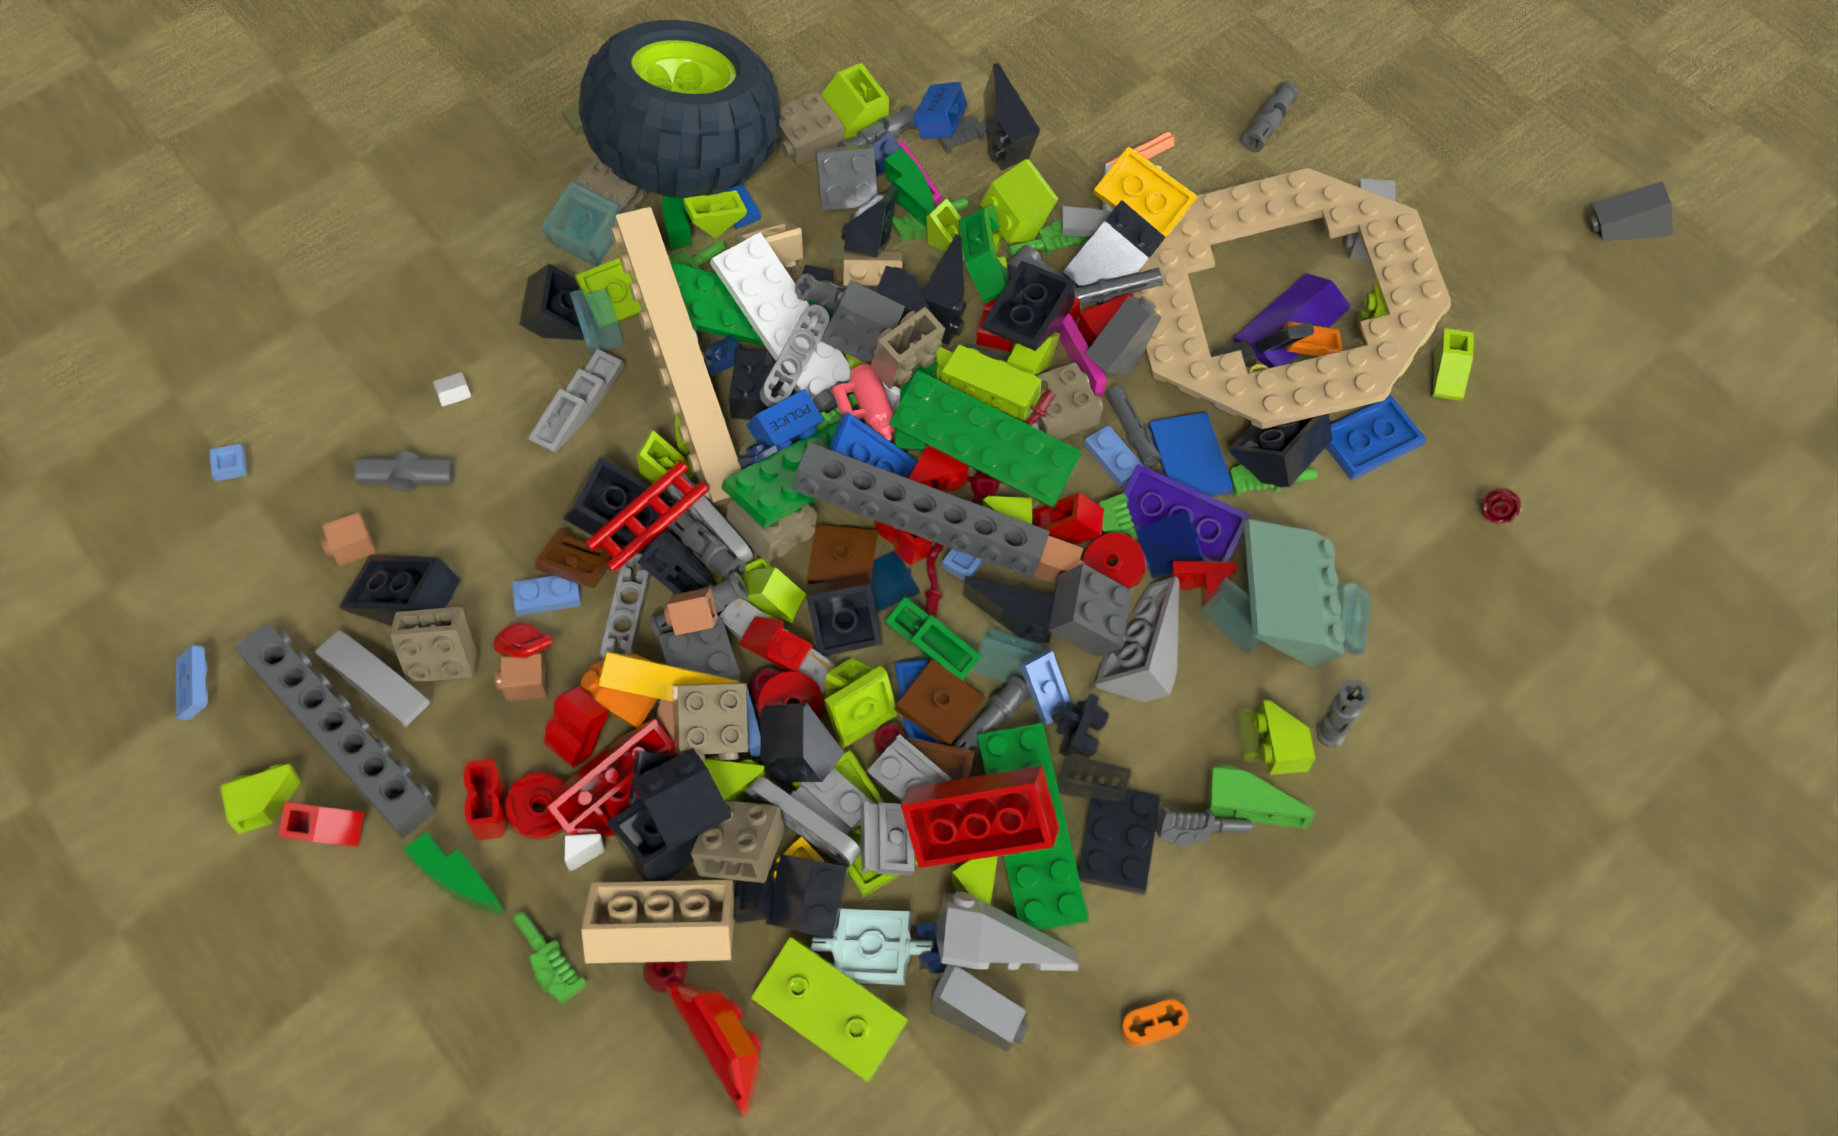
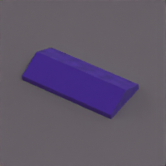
M1306 273L1233 338V342L1269 369L1291 364L1300 353L1288 352L1286 347L1281 350L1260 354L1257 352L1255 343L1284 329L1283 326L1288 321L1303 324L1312 322V325L1330 328L1350 310L1351 305L1332 280Z
M1140 464L1136 465L1123 492L1129 500L1127 501L1126 508L1130 510L1129 514L1132 516L1131 521L1134 522L1133 528L1136 529V532L1138 531L1142 535L1201 562H1230L1243 536L1244 521L1251 518V515Z

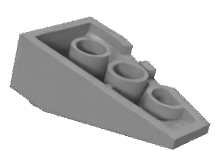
M1176 576L1148 586L1132 612L1135 619L1129 628L1126 629L1123 647L1115 650L1114 653H1107L1102 661L1095 683L1098 689L1140 702H1147L1171 695L1177 673L1179 579Z
M944 893L935 929L941 963L973 969H988L990 963H1003L1007 970H1018L1019 965L1022 963H1029L1038 970H1078L1079 963L1073 948L975 898L969 893Z

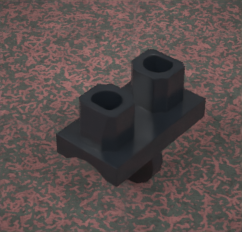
M1090 693L1085 701L1079 700L1076 705L1072 702H1067L1065 708L1053 710L1051 718L1058 724L1056 732L1064 735L1059 754L1068 757L1075 753L1089 758L1096 753L1099 740L1087 734L1088 727L1096 731L1102 730L1110 715L1097 705L1098 696Z

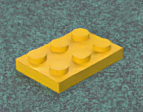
M1129 146L1093 192L1095 196L1113 209L1123 200L1166 238L1198 197Z

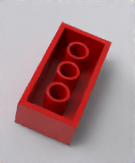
M1042 765L911 787L900 805L919 868L1053 848L1059 832L1058 821Z

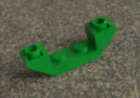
M994 204L958 220L960 235L962 236L964 261L984 304L999 298L1009 282L1007 270L997 259L992 232L999 229L1000 226L997 208Z

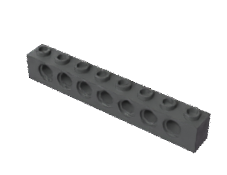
M810 442L798 466L792 487L793 490L801 492L806 496L820 499L836 507L847 509L866 518L874 519L896 529L904 530L928 541L939 543L958 552L966 553L985 562L996 564L1033 578L1041 561L1050 532Z
M267 622L234 646L245 663L402 839L436 813L430 803L434 797L422 783H419L417 786L413 784L409 779L413 774L401 760L394 763L389 757L393 752L380 737L374 740L368 734L372 731L368 723L360 715L354 718L348 712L352 709L348 701L340 693L334 696L329 691L333 687L322 672L319 671L317 674H314L309 669L313 665L303 651L299 650L295 653L290 648L294 643L282 629L276 632ZM283 658L279 663L273 664L277 659ZM303 679L298 685L292 686L295 681ZM322 701L319 706L311 708L314 703ZM342 723L338 729L331 730L335 724ZM363 745L359 751L350 753L355 746ZM384 767L378 775L370 776L376 768ZM398 790H404V793L399 798L391 799L393 793Z

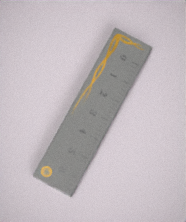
M739 598L731 602L718 619L722 618L725 628L739 639H742L755 616L769 617L747 601ZM812 648L799 672L812 678L819 686L823 695L826 691L825 678L827 673L838 666Z

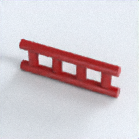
M681 460L585 542L592 552L602 546L613 557L606 563L613 573L617 572L710 490L703 481H700L693 487L682 476L688 471V467ZM673 484L684 496L670 508L659 495ZM649 504L660 517L646 528L634 516ZM626 525L637 537L622 549L611 536Z

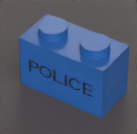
M961 82L932 84L929 86L917 111L914 113V124L919 129L922 139L953 135L968 106Z
M804 389L756 414L746 426L757 443L763 442L764 445L776 444L779 449L776 451L777 453L793 445L792 442L799 438L802 440L816 434V428L824 419Z

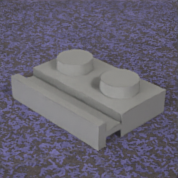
M900 734L867 770L868 774L901 802L911 787L951 781V778Z
M834 768L823 782H803L801 787L791 794L797 801L846 835L850 832L852 833L861 823V805L863 802L869 801L870 804H874Z
M864 801L861 805V872L877 871L880 874L909 876L914 872V849L902 813L901 804L882 802L870 804L869 801Z

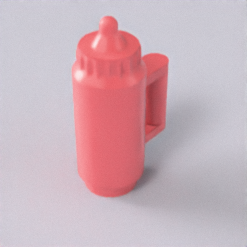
M870 364L859 365L850 372V383L836 385L832 388V393L841 416L849 412L859 420L864 419L868 427L890 441L892 438L891 433L896 430L889 425L894 411L883 383L870 368ZM846 393H854L860 408L859 410H852Z

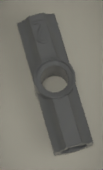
M398 451L393 454V457H358V459H355L354 471L357 485H390L395 490L408 492L415 490L417 485L451 486L455 479L453 458L420 457L410 451Z

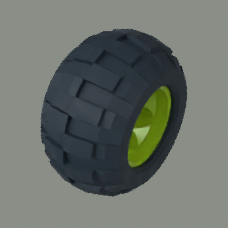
M656 20L622 30L602 44L597 55L592 54L581 81L579 116L590 148L596 153L603 164L611 168V172L617 177L655 194L688 198L714 195L725 192L729 188L739 186L759 170L763 161L767 160L778 137L781 109L777 85H774L771 71L761 57L748 48L745 43L723 30L706 24L684 20Z

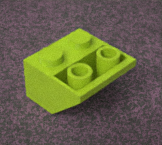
M862 63L838 72L821 93V97L843 124L845 140L856 136L857 131L889 115V97Z

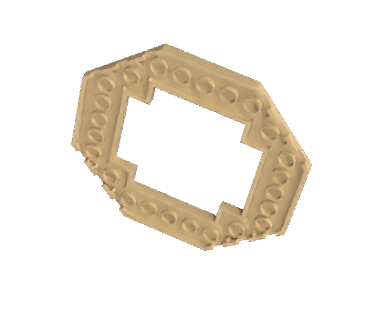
M1310 168L1197 195L1198 197L1194 204L1138 271L1139 273L1159 267L1163 286L1132 293L1136 298L1144 296L1156 305L1154 311L1162 317L1146 346L1153 378L1163 383L1165 381L1178 386L1180 391L1199 400L1202 397L1214 403L1216 408L1233 416L1240 415L1251 420L1253 425L1261 429L1384 401L1391 392V387L1398 377L1401 378L1413 361V356L1420 346L1423 347L1433 333L1442 315L1445 316L1451 307V298L1416 209ZM1318 218H1323L1330 239L1359 232L1388 314L1360 321V330L1366 346L1249 374L1247 373L1241 350L1211 357L1188 276L1189 273L1215 267L1210 245Z

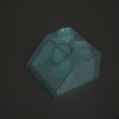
M571 181L541 226V229L549 243L595 266H599L613 243L610 228L614 226L615 215L620 214L621 206Z

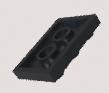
M1098 782L1093 783L1078 869L1080 882L1145 895L1161 795Z

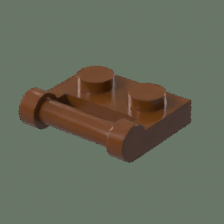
M559 528L535 560V569L595 589L608 569L606 563L613 557L602 546L592 552L585 544L587 540L570 535L568 530Z

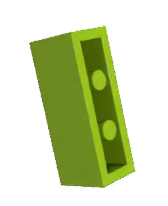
M958 345L942 370L943 383L1022 422L1029 417L1032 411L1030 407L1032 405L1035 406L1040 398L1042 379L1036 377L1031 372H1023L1011 367L1002 360H995L985 356L973 348Z

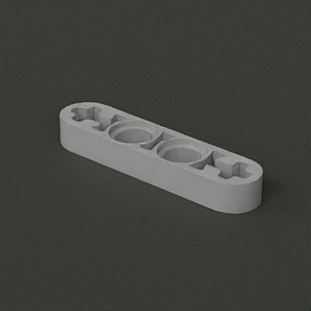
M808 306L796 323L761 387L760 398L766 406L771 407L790 396L829 324V314L822 306ZM816 315L818 323L812 331L807 330L806 328L812 320L811 317ZM796 337L806 339L809 344L808 350L801 351L796 348L794 339ZM789 361L794 364L796 368L795 374H785L781 369V362ZM778 381L783 382L778 391L779 395L773 398L771 390Z
M683 474L682 476H683L693 487H695V485L688 479V477H687L685 474ZM673 484L667 488L676 501H679L684 496ZM705 496L701 497L688 509L690 517L695 522H700L707 527L710 533L729 548V553L732 556L740 558L745 564L753 559V554L746 542Z
M636 554L620 568L600 650L602 661H604L606 651L615 653L616 641L620 642L622 655L633 653L651 579V574L637 563L642 556L641 554ZM636 566H641L642 570H638L636 576L637 583L632 582L631 570H635ZM627 592H635L639 595L634 603L626 604L621 601L622 595ZM620 620H628L632 623L631 628L626 632H618L614 629V626Z
M758 776L746 789L748 796L754 803L779 806L783 822L787 827L839 864L850 867L861 855V849L854 840L766 778Z

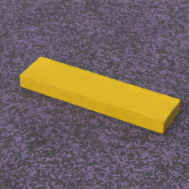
M606 651L598 686L673 702V685L739 682L734 679Z

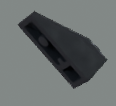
M664 531L656 538L637 561L639 565L673 594L699 590L710 584L713 586L718 584L692 552L668 531Z
M965 575L963 597L1017 637L1025 638L1028 642L1035 644L1042 642L1050 644L1052 633L1048 629L1055 595Z

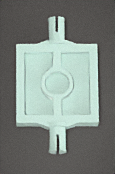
M840 909L839 926L834 938L813 936L812 950L814 952H832L835 960L834 966L858 983L905 985L907 964L911 955L933 953V941L912 940L910 935L912 915L910 911Z

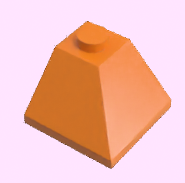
M633 653L625 654L626 656L648 660ZM603 661L592 664L588 672L582 677L578 687L608 710L609 716L636 728L641 726L657 698L598 686Z

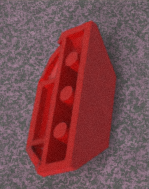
M652 719L618 738L569 778L545 806L567 834L614 836L607 821L627 809L636 750L674 754V743L656 719Z
M670 982L665 985L669 997L743 1118L749 1114L761 1065L758 1051L763 1047L752 1029L746 1032L739 1020L744 1018L734 999L727 1002L722 992Z

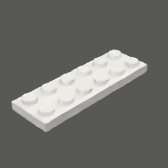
M760 232L713 257L710 264L776 361L800 316L810 305L807 301L797 298L795 294L796 284ZM816 315L811 317L812 320L806 328L807 330L812 331L818 323ZM802 337L794 339L796 348L801 351L808 350L809 344L806 339ZM820 339L794 389L797 393L805 389L811 400L814 401L816 395L824 389L828 390L837 382L841 384L850 383V372L853 369H850L847 360L840 350L821 342ZM789 361L781 362V369L785 374H795L796 368L794 364Z

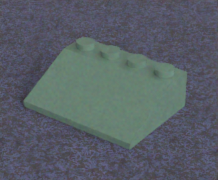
M1251 519L1244 521L1253 637L1310 667L1344 656L1343 642L1345 637L1341 629V604L1338 600V576L1335 572V548L1332 542L1311 530Z

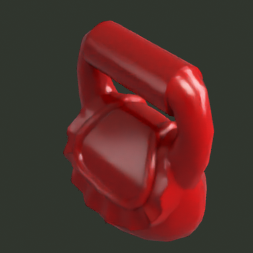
M519 622L504 627L494 639L493 647L502 656L527 659L551 647L553 637L549 633L537 631L535 626L530 623L524 624Z

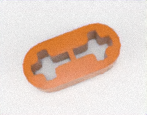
M1173 999L1134 1010L1124 1018L1120 1029L1121 1036L1125 1042L1135 1047L1175 1036L1181 1033L1186 1026L1189 1017L1188 1011L1181 1002ZM1168 1009L1172 1014L1180 1016L1176 1021V1026H1173L1170 1021L1158 1023V1020L1165 1016ZM1133 1020H1136L1139 1025L1151 1023V1026L1143 1031L1142 1037H1139L1137 1032L1129 1031Z

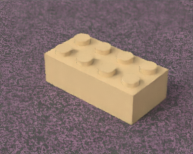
M733 880L591 883L581 929L585 963L731 960L734 929Z

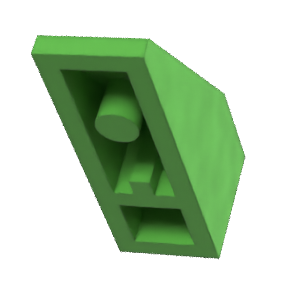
M1230 765L1213 767L1207 779L1206 809H1211L1217 819L1219 817L1223 819L1250 820L1252 823L1307 829L1314 818L1313 809L1248 771L1237 770L1236 767Z

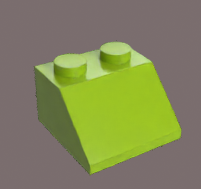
M1027 159L993 181L980 205L982 208L993 204L996 206L1000 226L998 230L1008 243L1027 242L1032 239L1035 240L1058 197L1031 161Z

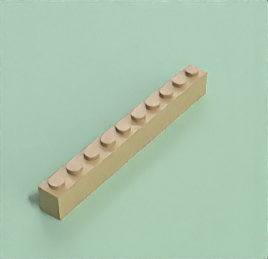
M651 207L615 215L614 226L610 228L611 237L614 245H619L623 254L620 255L623 272L630 275L632 283L629 284L634 302L639 301L642 310L639 312L641 325L644 330L648 329L652 340H649V348L653 358L658 357L661 366L658 369L660 381L663 387L668 386L671 397H668L671 413L677 415L681 425L678 426V433L681 442L688 445L690 469L693 473L697 472L699 480L709 487L710 490L704 496L714 508L727 505L733 499L721 489L723 479L741 471V467L737 460L735 449Z

